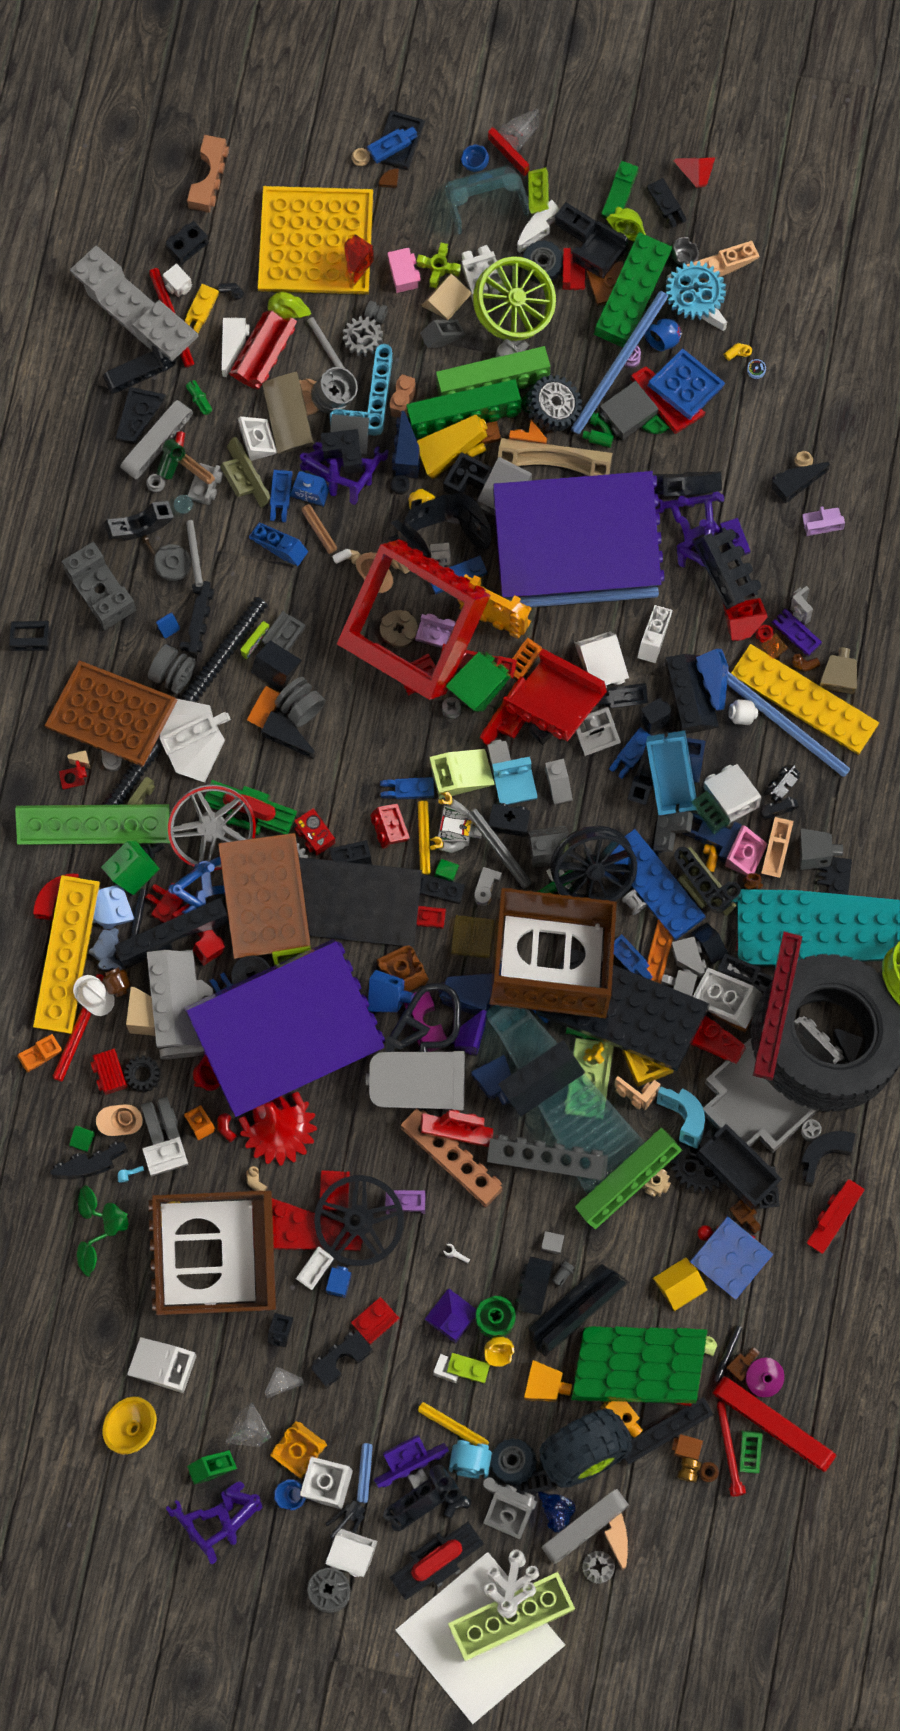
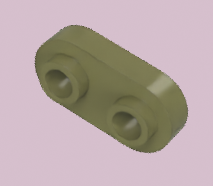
M146 777L134 792L127 805H144L143 800L147 795L150 796L155 789L153 785L154 780Z

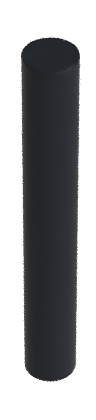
M140 889L130 938L139 934L146 900L145 896L147 895V890Z
M735 1325L713 1381L718 1383L721 1381L743 1328Z

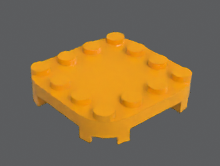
M466 574L464 575V577L470 580L471 584L475 586L481 585L480 577L474 575L471 578ZM485 589V592L491 596L480 620L483 622L487 620L493 623L495 628L509 631L511 636L519 639L521 635L525 634L531 623L528 620L531 607L520 603L521 598L514 595L512 601H509ZM458 599V602L460 604L459 609L462 610L464 602Z

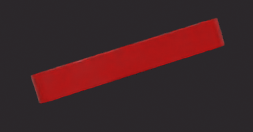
M723 1376L712 1392L721 1401L821 1471L826 1472L837 1457L833 1451L729 1378Z

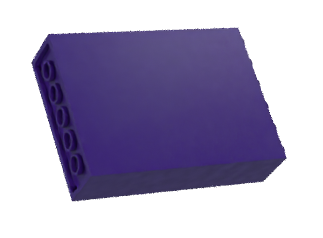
M653 471L494 483L493 497L501 597L513 598L514 595L517 597L660 586L661 582L664 581V570H660L663 554L662 551H659L658 544L661 543V532H657L660 516L659 513H656L655 509L658 505V494H654V488L657 486V477L653 475Z
M333 939L184 1007L235 1117L385 1048L383 1045L385 1038L382 1032L375 1027L378 1023L374 1014L368 1012L367 1007H369V1003L366 997L359 992L362 989L358 979L351 974L354 970L350 961L345 960L343 957L345 950L341 943Z

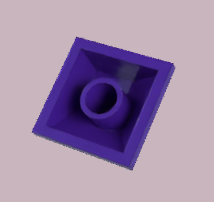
M482 1010L460 1027L459 1034L452 1043L455 1044V1051H465L467 1054L477 1056L487 1021L486 1010Z
M448 1288L426 1316L425 1320L456 1344L475 1320L477 1309Z

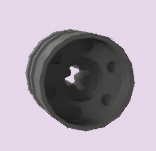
M332 367L313 385L311 390L312 401L320 411L327 414L336 409L343 410L357 394V381L349 370L342 367Z
M165 644L151 664L148 679L158 685H161L166 680L165 688L167 690L171 689L173 693L178 694L188 683L196 661L192 657L187 659L185 653L178 657V650Z
M299 677L292 681L281 691L275 700V705L281 708L282 713L290 712L288 719L298 728L313 719L325 704V699L317 691L310 692L312 685L307 683L304 677Z
M325 1568L319 1570L311 1577L308 1583L310 1601L316 1609L323 1613L332 1614L339 1612L346 1607L350 1600L351 1589L348 1579L342 1572L336 1569ZM325 1586L334 1587L331 1595L328 1592L324 1593L326 1590Z

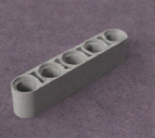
M176 400L124 459L121 469L134 479H138L162 452L163 444L167 440L173 439L176 432H179L188 422L193 411L179 400Z
M618 1489L612 1491L542 1547L543 1551L553 1565L558 1563L627 1509L629 1504Z

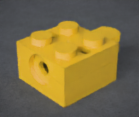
M622 1050L637 1087L672 1074L674 1071Z

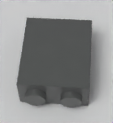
M634 381L602 404L599 416L606 423L608 422L612 433L616 437L619 436L623 441L644 426L655 415H658V407L640 385Z

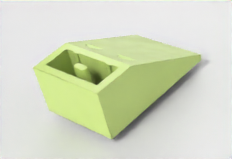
M485 749L448 752L429 757L439 799L445 798L441 793L448 792L453 796L495 785Z

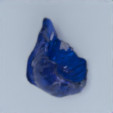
M539 1492L538 1497L542 1501L544 1513L549 1520L547 1526L555 1533L561 1532L569 1526L571 1516L576 1511L574 1502L562 1495Z

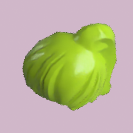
M278 292L269 299L268 311L275 312L283 319L290 317L300 319L311 315L310 309L304 304L302 299L293 296V294Z

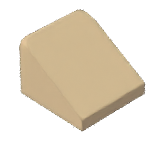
M86 751L68 755L70 764L76 765L75 761L79 760L81 767L85 766V768L91 769Z

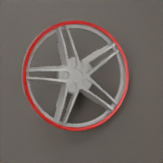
M204 785L190 790L176 802L169 815L167 829L173 850L180 859L194 867L195 864L203 861L206 841L211 842L207 861H210L216 839L219 838L226 842L233 841L224 837L225 833L238 840H247L238 832L225 825L242 806L246 809L250 821L248 839H254L256 821L251 806L241 794L225 786ZM220 791L233 796L235 799L215 813L211 810L201 792ZM196 794H198L207 811L203 814L194 797ZM192 798L199 821L173 827L179 808L185 801ZM238 802H240L241 804L236 809H234L225 819L222 817L226 812H228L232 807H234ZM197 828L196 832H184L180 834H174V832ZM201 835L199 862L183 853L175 837ZM221 864L216 866L214 870L222 869Z

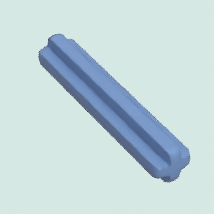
M367 1443L362 1444L357 1493V1502L359 1503L368 1502L373 1446Z

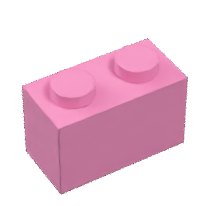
M409 248L388 252V262L396 293L418 288V281H421L419 271L414 268L416 264L414 253L411 254Z

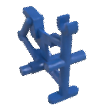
M220 856L211 861H201L195 864L193 871L168 887L169 893L175 894L190 904L187 909L182 911L183 914L205 905V898L215 894L225 895L224 886L212 887L210 872L214 871L215 867L221 864ZM201 876L202 889L196 892L195 897L183 890Z

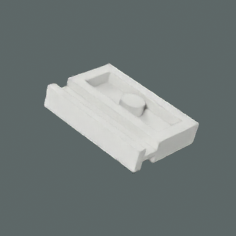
M180 1137L143 1148L151 1176L188 1165Z

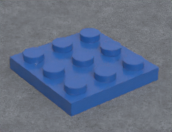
M682 349L648 382L647 386L691 420L724 387L725 382Z
M727 1216L690 1262L736 1300L772 1257L773 1253Z

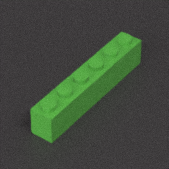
M660 1128L629 1158L625 1159L616 1170L611 1172L604 1181L583 1198L575 1208L585 1221L596 1230L676 1157L682 1149L663 1128Z

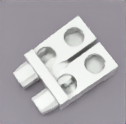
M487 245L478 249L479 256L473 257L471 251L462 253V270L469 290L472 293V302L474 286L478 277L486 268L497 262L494 252H491ZM495 269L488 277L505 288ZM485 282L483 293L488 294V291L490 294L495 295L500 293L488 283L486 285Z

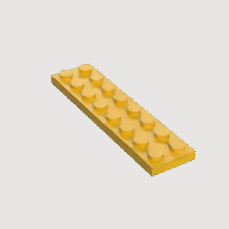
M752 644L749 645L731 672L732 675L751 690L858 755L879 725L878 721Z
M61 875L33 1025L34 1028L72 1034L78 1005L73 988L75 982L84 973L100 886L98 881Z

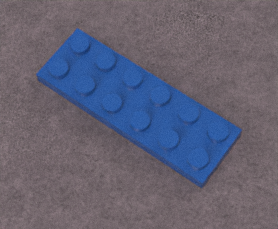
M634 829L625 836L637 859V874L631 887L636 890L639 897L647 904L648 908L673 939L677 940L704 920L706 916L641 835ZM619 844L609 856L625 849ZM628 857L613 864L628 865Z

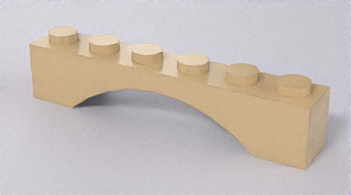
M501 438L498 457L516 466L533 464L553 465L572 469L587 476L610 474L612 453Z

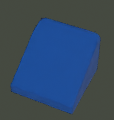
M169 613L156 621L157 628L164 638H168L180 630L173 613Z

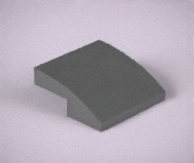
M332 414L330 432L358 429L361 454H367L370 417Z

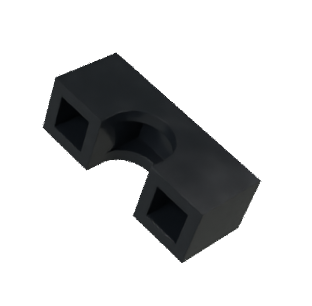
M359 1331L356 1333L350 1332L344 1337L345 1341L342 1344H335L328 1350L329 1354L324 1358L320 1356L312 1362V1371L326 1389L342 1377L336 1367L337 1361L341 1357L349 1356L359 1364L373 1353V1349Z

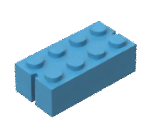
M685 731L668 733L667 737L664 734L647 736L646 744L658 814L676 813V804H680L679 812L697 810V798Z

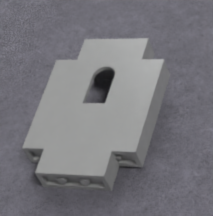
M803 1016L794 1021L795 1031L800 1043L812 1056L831 1064H841L845 1058L843 1051L838 1046L834 1047L829 1042L830 1038L824 1032L820 1033L816 1029L817 1025L812 1019H807ZM750 1038L744 1044L746 1049L737 1064L726 1060L706 1079L705 1084L717 1096L703 1110L705 1117L718 1131L727 1124L750 1147L757 1140H760L773 1153L807 1120L817 1113L819 1109L813 1110L805 1105H798L794 1103V1100L790 1101L784 1097L782 1092L778 1093L766 1079L752 1076L756 1060L751 1045L752 1038Z

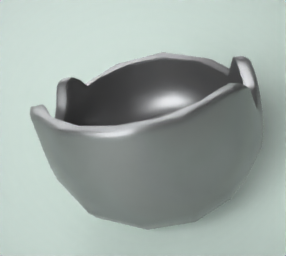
M679 237L673 244L671 256L677 264L683 266V263L696 262L699 251L696 243H691L688 237Z

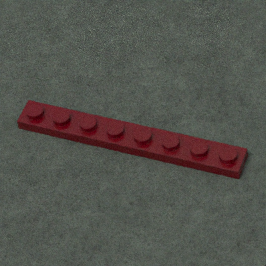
M785 931L782 933L752 1076L770 1081L774 1077L803 936Z

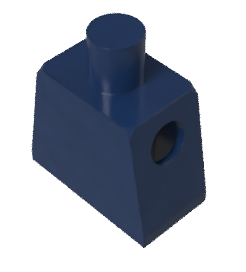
M504 1055L471 1072L472 1078L489 1100L498 1097L502 1105L510 1103L498 1085L511 1075Z

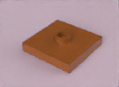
M622 261L615 263L603 279L587 270V276L597 306L607 303L624 266Z

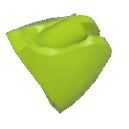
M617 207L615 214H610L607 217V221L613 230L622 232L628 240L635 241L639 232L645 234L640 216L632 209Z

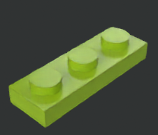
M545 167L528 172L529 210L531 214L549 209L548 171Z

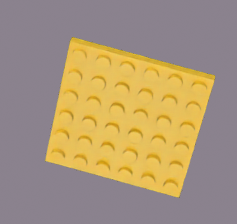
M263 186L258 291L369 294L373 189Z

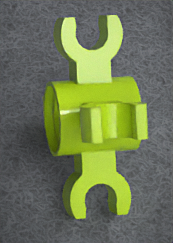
M445 243L440 244L438 254L432 258H427L424 255H418L417 257L418 267L431 269L430 287L432 288L438 287L439 278L444 276L446 272L454 276H460L461 265L447 263L448 244ZM440 263V264H442L443 266L440 267V268H437V267H435L434 265Z

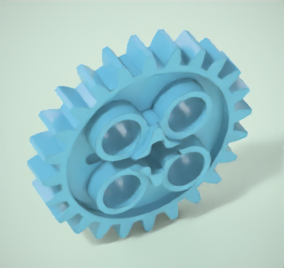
M690 261V266L688 267L685 263H683V269L676 267L677 273L671 272L672 278H668V285H666V290L668 291L666 294L669 298L668 304H673L672 310L678 308V315L683 312L684 318L691 315L692 320L697 315L699 320H701L703 314L707 318H709V312L715 314V308H721L720 303H724L723 296L726 295L724 290L726 284L722 283L724 278L719 277L720 272H713L714 266L708 269L707 263L701 266L700 261L695 266ZM702 278H704V279H706L708 282L702 283V282H700L699 280L702 279ZM682 281H687V282H689L690 284H689V285H682L681 282H682ZM706 295L709 296L711 299L705 300L702 297ZM690 298V299H692L693 301L690 302V303H687V302L684 301V299Z

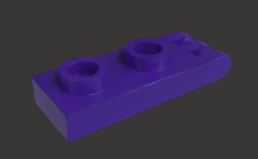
M784 609L782 613L786 618L779 614L777 618L781 623L774 619L772 624L809 657L822 644V641L787 609Z

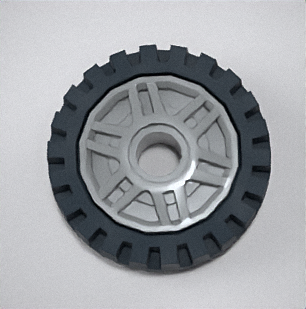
M548 375L539 379L529 389L526 395L527 399L525 400V404H528L526 410L530 411L528 414L530 418H535L533 420L535 424L537 422L540 423L538 427L541 429L545 427L546 431L552 429V432H560L571 426L579 417L582 406H580L582 399H578L581 395L579 392H575L577 390L576 386L571 387L572 382L570 380L566 383V378L564 377L559 379V375Z

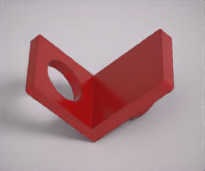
M79 760L75 761V768L59 771L63 790L85 785L86 769L85 766L81 767ZM72 773L75 775L76 779L73 783L65 782L67 774Z

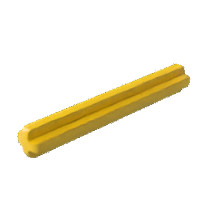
M418 801L420 870H422V874L429 875L428 802Z
M424 1402L420 1404L418 1408L419 1413L475 1446L477 1444H489L487 1439Z

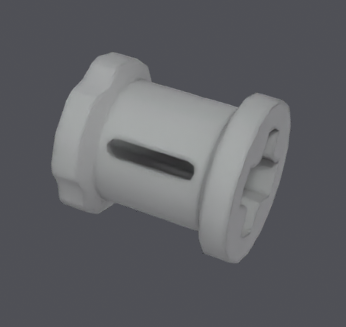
M636 890L630 891L621 900L623 903L626 902L633 915L642 911L647 905L636 895Z

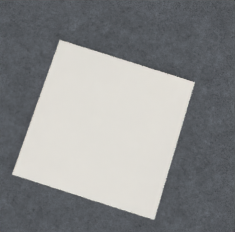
M488 1552L396 1629L397 1633L472 1724L565 1646L552 1628L545 1624L464 1662L448 1627V1623L495 1602L485 1594L484 1586L487 1583H494L497 1592L502 1597H505L506 1593L494 1580H490L488 1577V1568L496 1566L499 1569L500 1575L508 1582L507 1574Z

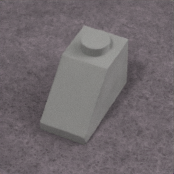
M564 759L545 763V772L554 805L573 801Z

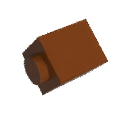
M680 1434L679 1439H674L672 1450H675L674 1456L698 1461L703 1440Z

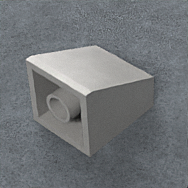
M498 457L477 500V504L483 513H490L495 516L494 483L532 481V473Z

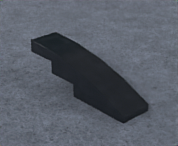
M728 954L724 955L718 967L720 973L756 987L762 994H764L773 980L772 976L760 972V967Z

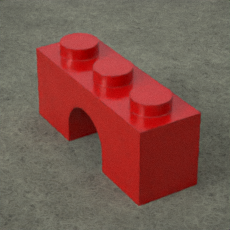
M190 904L172 913L170 920L183 915L182 911L187 909ZM213 930L196 933L200 937V941L195 943L193 953L204 966L220 956L225 946L221 937L216 936Z

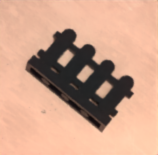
M724 527L719 530L720 534L715 536L712 533L707 534L694 541L693 544L726 610L744 602V597L750 594L752 597L758 595L757 591L761 589V583L756 579L751 580L749 574L752 573L753 567L750 563L743 564L740 557L744 555V549L741 546L735 547L732 542L736 538V533L734 530H726ZM726 544L729 550L721 553L719 546ZM735 561L737 567L730 570L727 563ZM743 577L746 584L738 587L735 580Z

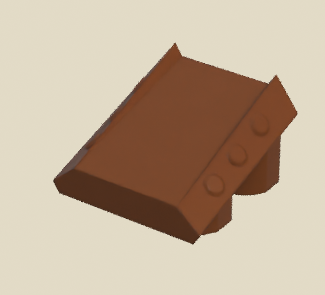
M410 945L389 953L376 961L381 972L405 981L404 991H411L426 985L428 981L424 967Z

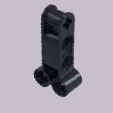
M443 1465L432 1467L429 1471L430 1478L385 1509L383 1517L392 1524L391 1526L394 1531L405 1529L445 1500L448 1503H455L460 1499L461 1490Z

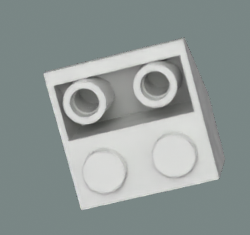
M341 1529L336 1534L326 1564L336 1570H345L352 1576L364 1577L372 1561L377 1541Z

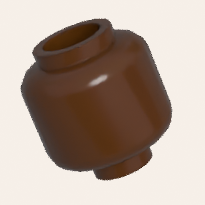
M117 967L105 972L103 983L109 995L116 994L117 997L126 994V989L131 986L126 971Z

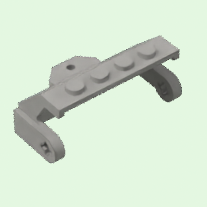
M193 950L147 952L157 1048H163L159 1050L160 1059L169 1060L205 1055L184 1007L213 995L214 992L212 987L203 980H197Z

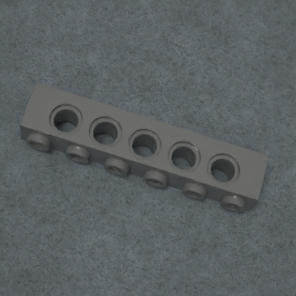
M497 1134L496 1137L490 1139L487 1162L602 1180L606 1177L608 1154H603L602 1150L591 1149V1152L584 1151L583 1147L572 1146V1149L565 1148L564 1144L553 1143V1146L546 1145L545 1141L534 1140V1143L527 1142L526 1138L515 1137V1140L508 1139L507 1135ZM508 1145L513 1147V1155L507 1153L506 1148ZM527 1148L532 1150V1158H528L525 1155ZM545 1151L551 1153V1161H547L544 1158ZM564 1154L570 1156V1164H566L563 1161ZM583 1157L589 1159V1167H585L582 1164Z

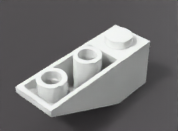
M657 605L654 606L637 658L656 663L673 610Z

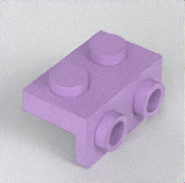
M422 614L415 641L442 648L443 643L446 644L455 621L450 619L441 620L433 614Z

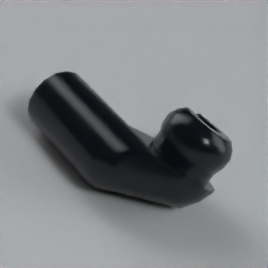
M461 1495L457 1502L448 1503L443 1515L452 1519L456 1509L461 1507L469 1508L471 1500L467 1496Z

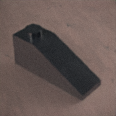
M823 462L789 469L783 473L779 472L773 477L771 488L786 504L827 473L830 463Z
M271 711L261 730L262 737L314 759V749L287 716L281 712L274 713Z

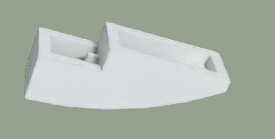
M553 200L549 202L548 210L537 212L527 223L517 243V251L519 253L529 247L530 244L539 241L550 233L549 225L555 222V215L560 210Z

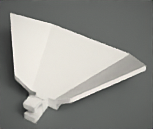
M177 699L178 701L159 738L176 773L205 782L225 742L223 735L218 729V725L230 721V716L228 713L223 712L213 717L210 705Z

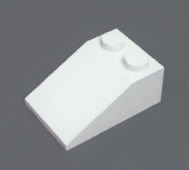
M707 968L693 997L710 1003L709 1012L746 1029L763 994L750 984Z

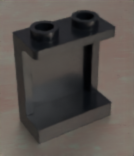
M597 221L594 232L581 248L576 246L572 251V260L574 263L603 279L628 249V238L622 232L613 230L608 224Z

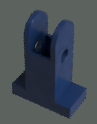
M693 813L692 821L701 825L699 831L696 832L691 829V832L682 834L701 843L714 845L717 850L721 851L718 860L725 863L742 824L734 822L730 830Z

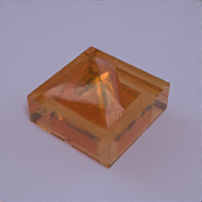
M776 633L761 645L772 659H776L788 649Z

